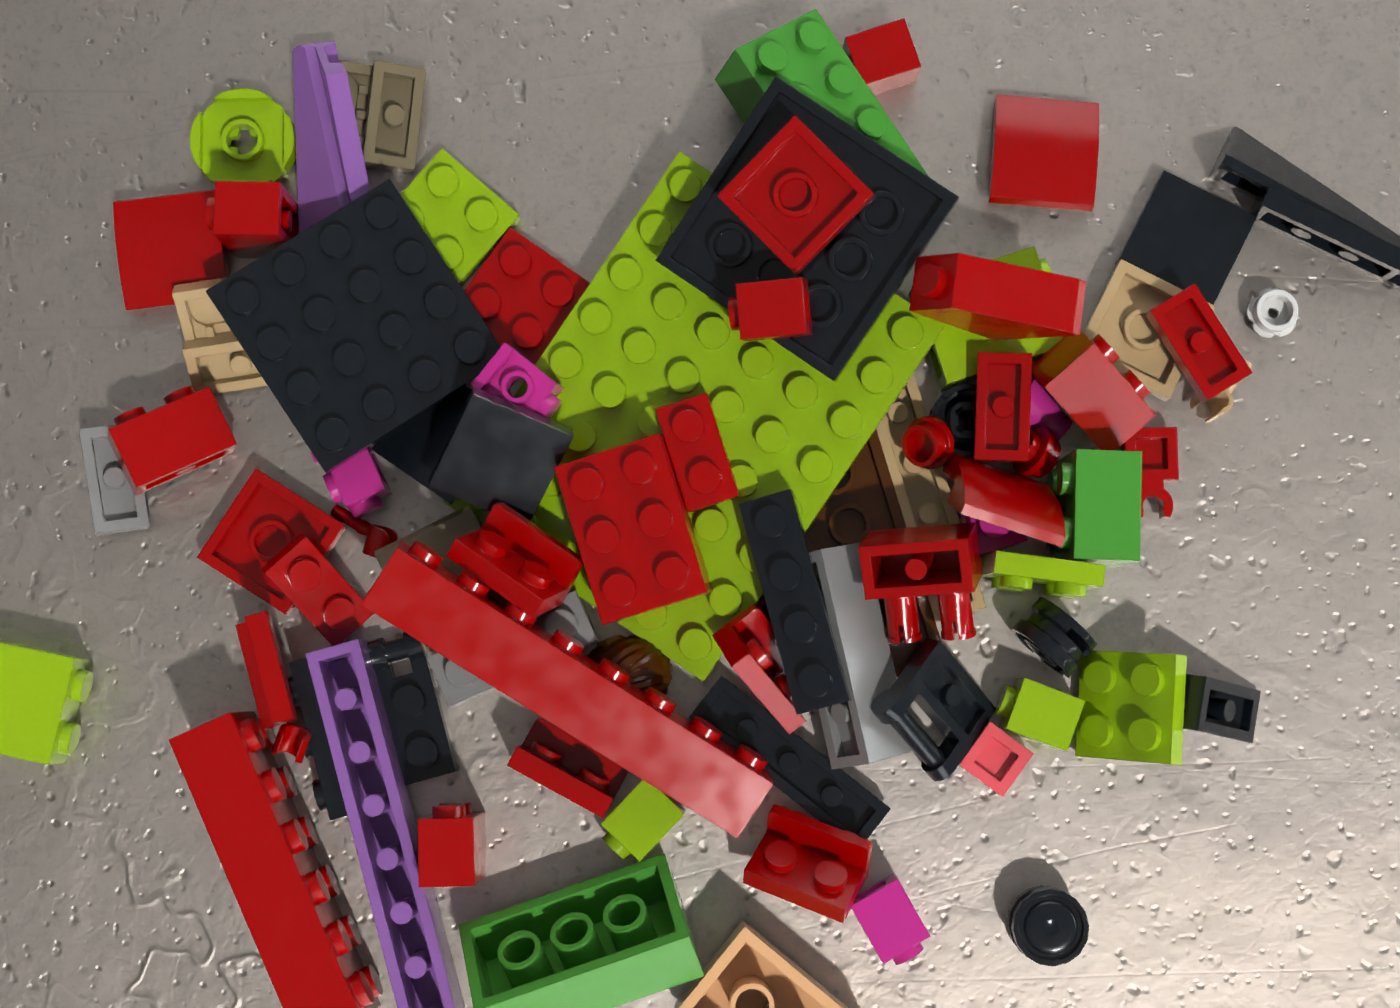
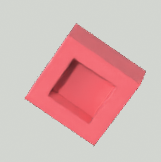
M988 721L958 766L997 795L1003 797L1034 753Z

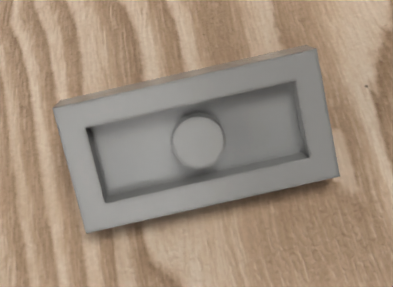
M116 425L79 429L95 536L150 528L145 492L134 495L107 439L108 429Z

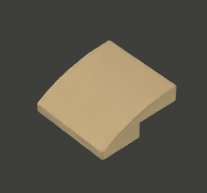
M227 277L175 285L172 291L185 339L182 351L191 384L196 392L206 387H210L213 394L267 386L206 293V290Z

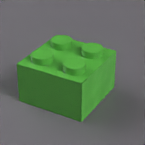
M1075 449L1058 460L1056 469H1052L1048 473L1047 485L1053 490L1060 503L1064 517L1066 538L1062 547L1046 542L1047 552L1054 553V558L1102 564L1106 565V568H1119L1139 562L1141 548L1142 451Z

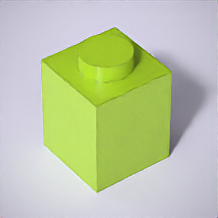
M1016 678L1013 686L1008 684L1004 686L998 699L995 714L1002 716L998 728L1050 748L1067 752L1085 700L1027 678Z
M641 780L602 821L601 825L608 831L602 839L622 859L626 860L632 854L640 862L685 815V810L670 796Z

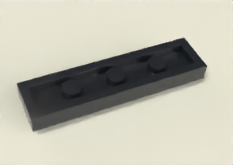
M788 489L740 503L741 515L796 714L800 715L851 701L793 490Z
M722 675L689 716L691 720L695 716H699L714 725L722 732L720 740L737 750L743 744L765 758L768 762L765 768L769 771L774 786L820 822L841 830L853 832L867 840L891 809L841 768L831 769L830 760L794 731L789 735L771 713Z

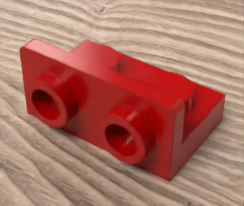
M503 502L493 505L481 529L455 538L446 556L532 618L562 605L584 565L580 555Z
M751 604L712 634L733 670L790 735L803 725L806 720L802 714H796L771 621L756 604Z
M542 718L535 720L523 744L516 747L507 764L508 767L601 818L606 815L629 772Z
M775 804L768 813L766 833L744 869L743 883L844 923L868 877L872 843L853 832L838 829L810 818L802 812L792 811Z

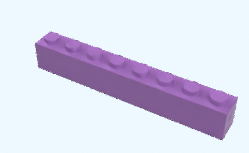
M356 639L306 653L397 1008H465L434 887H419L418 826L408 788L404 783L377 676L370 660L367 646L368 641Z

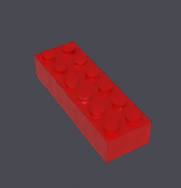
M255 711L229 712L169 739L282 1007L378 1008L381 1005L378 996L383 994L381 982L371 964L364 966L356 948V946L361 944V937L352 917L349 914L343 916L337 904L335 896L340 894V889L333 871L328 865L321 867L313 848L319 844L314 826L308 816L300 817L292 799V797L297 795L295 782L289 770L285 766L279 768L274 755L271 754V748L275 742L272 729H262L260 718H257Z

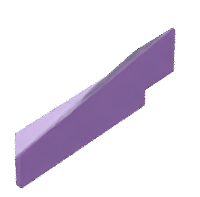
M335 40L298 45L292 51L299 234L370 191L348 76L344 64L339 63Z

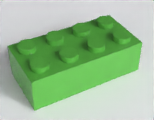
M816 9L736 48L715 78V81L744 124L777 76L927 175Z
M665 853L458 925L473 1008H614L704 976L680 892Z

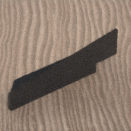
M1233 127L1230 130L1209 174V178L1255 199L1249 213L1257 216L1255 222L1400 290V236L1242 129Z

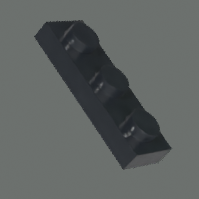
M307 658L290 662L292 675L287 676L294 706H300L305 723L304 728L311 733L305 757L307 759L314 758L319 779H315L312 782L317 806L320 811L327 810L329 820L347 816Z

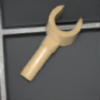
M1244 359L1249 368L1251 369L1252 364L1248 360ZM1239 382L1206 401L1210 407L1211 415L1205 420V423H1211L1232 409L1233 397L1231 393ZM1197 395L1191 398L1190 407L1192 409L1202 403Z

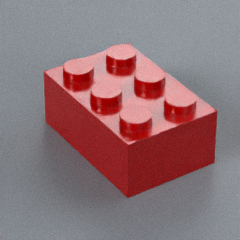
M655 434L554 467L602 625L612 624L713 592L689 512H687L663 436Z

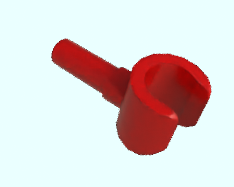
M338 504L331 510V516L346 524L357 533L366 536L362 553L376 557L374 551L398 540V535L392 528L371 524L360 518L354 519L351 512Z
M282 724L277 733L271 754L277 755L278 752H287L296 757L295 762L301 764L311 739V733L306 728L297 724Z

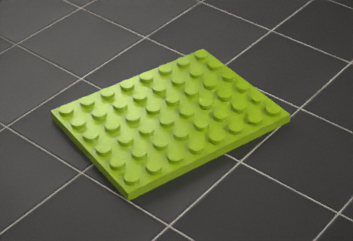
M679 151L535 365L564 388L557 396L561 400V404L550 419L572 428L574 437L559 465L655 434L663 436L655 409L706 392L709 395L741 496L689 513L713 592L617 622L639 638L652 643L656 649L661 650L662 654L704 682L723 655L712 634L751 604L757 605L763 596L739 504L792 489L806 533L945 326L934 319L909 311L910 303L895 294L836 382L772 339L758 341L740 340V331L731 330L728 309L655 261L712 174V172ZM526 380L520 386L514 398L522 397L527 392ZM555 473L531 522L581 556ZM458 498L454 500L452 505L445 500L443 501L455 511L471 504ZM471 504L483 526L490 511ZM583 565L570 590H576L581 598L596 607Z

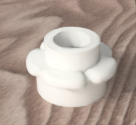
M1270 287L1261 290L1257 298H1252L1249 301L1247 318L1253 322L1252 328L1259 336L1264 338H1272L1274 335L1284 337L1295 328L1299 308L1297 301L1290 293ZM1269 309H1274L1277 312L1276 318L1269 317Z

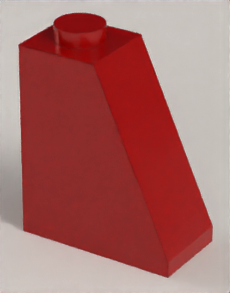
M962 253L916 257L909 311L992 340L1080 336L1086 281Z

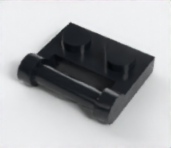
M926 638L891 688L881 692L874 699L871 710L881 723L890 724L922 760L921 767L933 781H942L955 771L995 713L996 707L941 641ZM913 701L918 704L945 736L940 746H937L907 711Z

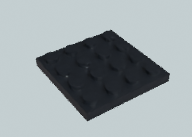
M776 76L655 261L726 309H728V299L730 297H737L735 284L799 277L808 280L813 335L772 340L836 382L914 267L916 257H920L958 202L959 197ZM794 115L875 194L865 207L798 275L794 274L717 196Z
M390 179L206 290L207 295L326 474L473 382L500 349L497 340Z

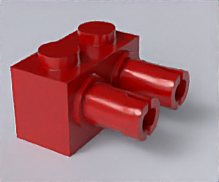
M977 522L869 531L858 547L865 600L884 599L889 643L900 644L901 637H905V643H913L923 638L922 631L920 630L916 596H938L942 628L941 638L943 640H954V634L957 632L959 640L969 639L976 635L970 593L975 592L983 575Z

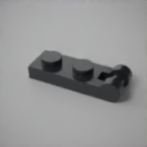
M403 632L402 638L385 642L383 637L368 641L367 646L370 660L377 676L405 786L458 771L434 676L427 660L428 654L425 652L422 643ZM409 658L413 673L395 677L392 662Z

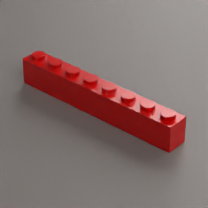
M415 540L412 546L404 541H400L361 603L363 607L732 836L739 837L774 785L769 771L765 768L768 763L765 758L743 744L737 750L720 740L722 732L705 719L695 716L692 721H689L673 711L677 704L662 692L649 687L645 693L627 682L631 676L619 665L606 658H603L600 664L582 654L584 645L568 633L556 629L552 635L535 624L538 617L532 618L510 601L507 605H504L487 593L491 588L469 572L462 570L458 576L440 564L443 557L426 544Z

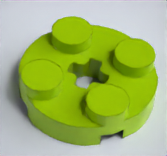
M248 88L228 90L214 97L213 100L215 102L208 106L204 113L201 111L198 113L190 131L192 157L207 179L213 185H215V181L281 182V184H284L296 159L295 126L282 106L265 93ZM249 130L251 137L257 140L256 146L250 148L249 153L241 154L238 148L231 147L232 140L240 139L241 131Z

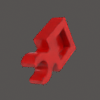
M1142 427L1121 445V451H1142L1141 517H1143L1144 500L1152 498L1159 505V518L1171 517L1173 512V500L1171 495L1164 489V482L1179 480L1177 427Z

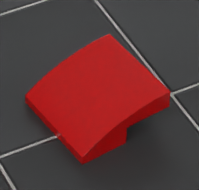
M996 94L993 106V147L989 159L988 203L1092 212L1095 202L1098 168L1099 103Z
M215 189L113 202L117 259L126 310L175 305L172 296L175 285L230 276L225 245L213 235V230H209L206 223V203L208 198H214Z
M953 452L952 457L943 466L942 471L955 481L947 502L959 513L1059 547L1063 546L1066 538L1063 512L1055 493L1046 483L981 461H974L972 458Z
M263 611L245 616V622L235 626L262 729H274L282 724L292 723L298 717L271 614L268 611Z

